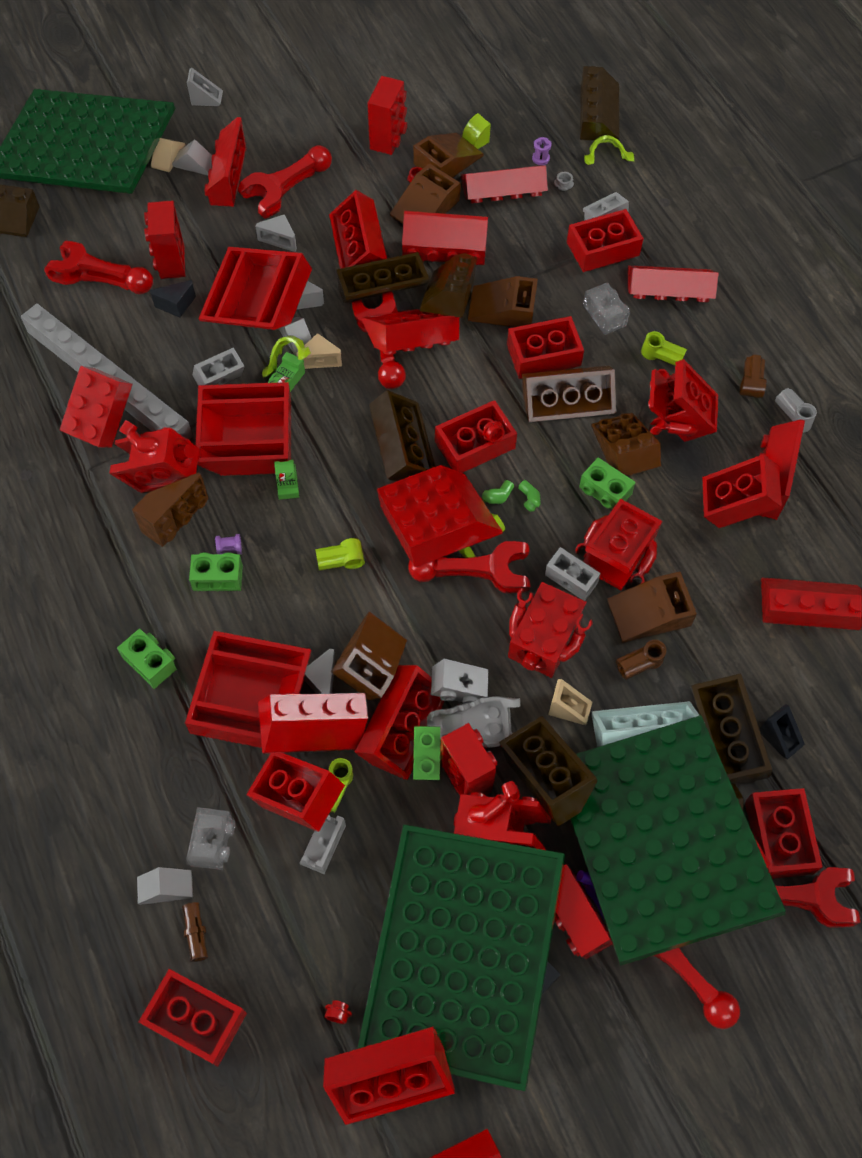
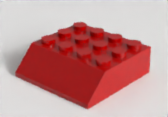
M228 247L199 320L271 330L291 324L312 268L303 253Z
M289 382L198 385L196 446L200 448L197 465L222 476L275 474V461L287 462L291 460V393Z
M443 465L377 489L381 509L414 568L503 534L502 529L467 476Z
M214 631L185 721L189 733L262 748L258 701L268 695L300 694L311 649Z

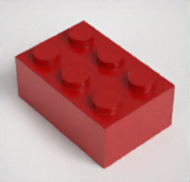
M381 76L368 101L370 150L392 155L395 148L399 147L401 135L405 134L407 129V122H405L407 91L404 90V81Z
M174 201L149 202L148 212H144L145 223L148 225L144 232L146 242L150 241V256H154V270L159 272L160 279L186 277L185 245Z
M623 209L569 225L567 244L581 270L586 272L640 256L644 238L627 209Z
M571 316L508 329L507 347L519 379H522V374L565 370L582 365L584 348Z
M80 366L60 431L97 447H112L133 384L99 369Z
M495 400L435 426V443L451 468L461 473L516 448L517 432ZM492 421L502 423L505 430L502 439L496 443L486 441L483 435L485 425Z
M765 454L702 477L704 518L718 528L782 507L779 466Z
M469 723L441 737L440 764L459 797H461V794L470 795L471 792H479L485 795L491 793L496 774L497 761L491 751L486 752L482 745L484 741L480 732L477 729L473 730Z
M271 753L246 795L262 808L319 832L345 784L326 769L284 753Z
M804 788L755 792L747 798L745 806L750 829L770 863L767 868L772 879L814 875L823 868Z
M565 864L562 871L554 921L560 930L562 929L563 932L567 931L570 938L566 941L573 954L577 955V957L581 956L584 959H588L613 943L607 928L580 882L576 879L573 870Z
M169 969L141 1016L139 1023L218 1067L247 1013L241 1007Z

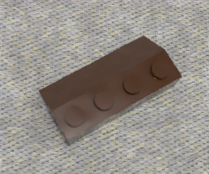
M609 365L522 374L523 397L528 422L616 414L615 369Z

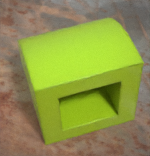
M477 113L465 126L462 137L479 149L490 142L491 124Z

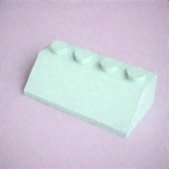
M690 701L592 711L597 747L699 716Z

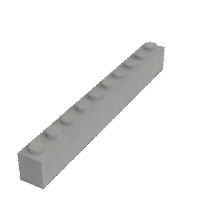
M35 304L21 315L27 332L77 372L80 366L93 367L132 383L125 410L148 429L157 431L170 427L188 440L193 437L189 422L39 304Z

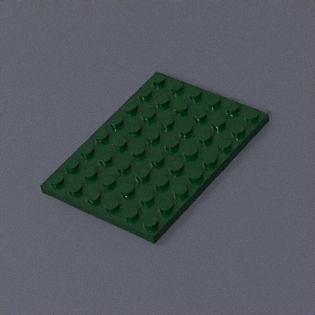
M34 89L0 146V178L132 194L176 109L174 103Z
M701 715L576 754L597 778V783L582 811L572 817L571 822L620 966L786 914L784 905Z
M403 824L358 1049L434 1027L443 1044L452 1075L526 1091L565 854Z

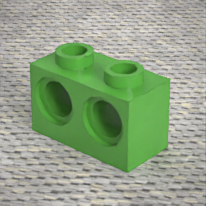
M598 457L582 474L579 488L585 494L599 500L604 507L613 510L620 499L627 501L632 495L636 482Z
M227 552L224 554L200 553L199 555H191L189 581L193 591H241L243 565L240 554ZM203 569H209L207 572H200ZM227 569H233L231 572H224Z
M139 628L117 649L121 657L155 689L177 670L173 662L175 657L168 649L164 648L162 650L158 646V640L150 632L145 634ZM139 647H146L143 651L136 652ZM162 662L159 667L152 668L155 663Z
M414 726L413 779L440 780V726Z

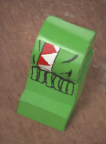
M286 352L282 357V363L277 368L276 373L272 374L268 383L289 382L291 392L305 374L304 360H298L297 356Z
M294 460L287 462L275 461L279 500L299 498L298 477Z

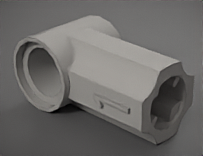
M787 388L776 397L775 402L792 421L805 420L803 433L808 432L817 414L816 408L812 404L804 403L792 389Z

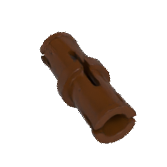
M199 902L188 903L182 906L186 930L183 932L184 937L188 940L190 962H198L208 958L204 938L206 928L202 926Z

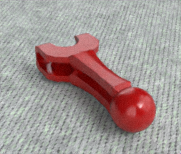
M314 146L303 158L288 168L271 174L262 172L250 174L240 182L238 192L246 199L253 196L263 197L264 199L258 205V213L264 219H267L280 211L281 198L294 185L313 176L315 172H324L330 167L332 163L331 153L324 146Z
M64 241L59 247L64 260H51L44 268L47 277L51 281L64 285L75 284L79 281L104 282L130 290L135 294H145L153 286L152 274L146 268H131L130 265H119L103 261L86 253V249L81 243Z
M392 291L382 294L383 302L375 309L366 308L362 300L352 302L354 316L359 329L367 332L362 322V317L398 312ZM380 350L381 363L383 364L378 370V380L387 389L399 388L406 378L405 369L394 360L393 354H384Z
M504 541L496 547L492 554L472 558L441 557L415 568L409 560L408 570L410 575L420 582L430 581L435 576H472L491 580L495 587L503 593H518L521 589H524L522 592L524 593L530 589L529 579L526 576L513 574L509 570L508 564L514 560L525 559L530 552V547L525 542Z
M828 867L809 884L775 886L783 905L811 911L815 918L826 927H853L861 923L859 912L856 909L843 907L837 902L835 897V888L846 887L855 881L852 869Z
M680 948L653 955L669 965L695 992L701 1003L704 1004V1016L712 1026L719 1029H728L737 1023L740 1017V1006L736 998L728 992L718 991L708 983L691 965Z

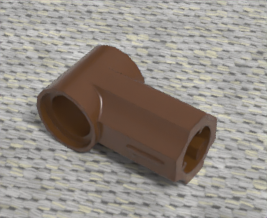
M753 354L750 357H746L744 376L740 385V395L756 398L764 397L767 380L764 379L765 360L760 355Z
M659 640L648 641L644 647L616 659L618 671L627 680L648 669L660 667L666 655V646ZM655 651L659 654V657H651L648 652Z

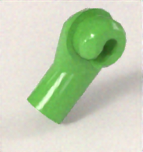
M505 480L500 489L485 490L482 494L483 501L489 504L504 503L513 490L514 484L511 481Z
M524 480L520 483L518 489L527 496L528 500L524 503V507L533 512L541 504L540 493L528 481Z

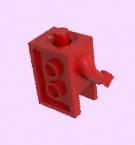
M684 359L676 362L675 374L669 375L665 369L652 370L648 404L650 410L658 416L650 423L655 425L650 430L653 435H658L662 430H667V433L676 434L686 442L717 432L718 394Z
M127 420L124 421L119 431L127 437L115 440V445L130 454L129 461L111 465L109 474L140 493L159 489L196 474L200 448L191 443L190 440L184 438L170 427L152 432H144V434L139 435L136 431L137 426Z
M620 499L609 515H605L592 522L584 536V543L576 546V553L578 554L581 548H586L585 551L587 552L584 555L583 562L601 573L599 579L619 590L623 589L629 579L630 584H632L633 579L638 577L642 580V584L644 583L645 573H649L657 557L655 538L662 521ZM636 568L639 569L638 573L633 574Z
M541 582L534 598L531 592L528 600L522 599L521 594L524 589L519 590L517 593L519 603L515 604L509 621L511 641L508 658L521 663L528 670H535L553 678L560 662H566L579 652L586 636L584 632L592 627L593 622L591 619L587 627H583L580 623L583 618L582 612L586 606V601ZM531 601V603H530V605H529V607H528V609H527L526 603H529V602Z
M513 781L502 785L501 788L504 795L497 794L496 797H486L485 794L479 792H471L470 795L461 794L458 812L454 817V834L546 850L534 833H525L523 831L525 824L530 825L535 822L551 824V817L537 799L522 797L519 800L520 792Z

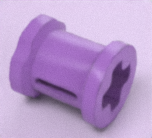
M540 137L534 141L535 152L533 153L532 160L537 165H545L550 160L549 150L552 144L547 138Z
M236 534L234 537H215L217 554L230 552L242 555L240 534Z

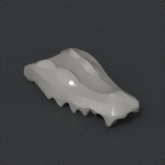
M484 697L451 709L432 711L427 717V726H440L441 740V737L469 723L473 730L477 729L480 732L484 741L482 743L483 747L500 746L499 742L513 734L511 731L510 707H520V698Z

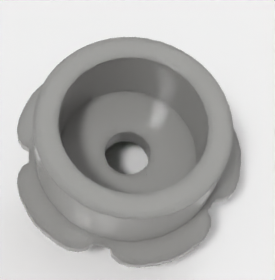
M560 172L554 184L562 191L571 189L574 186L573 176L569 172Z

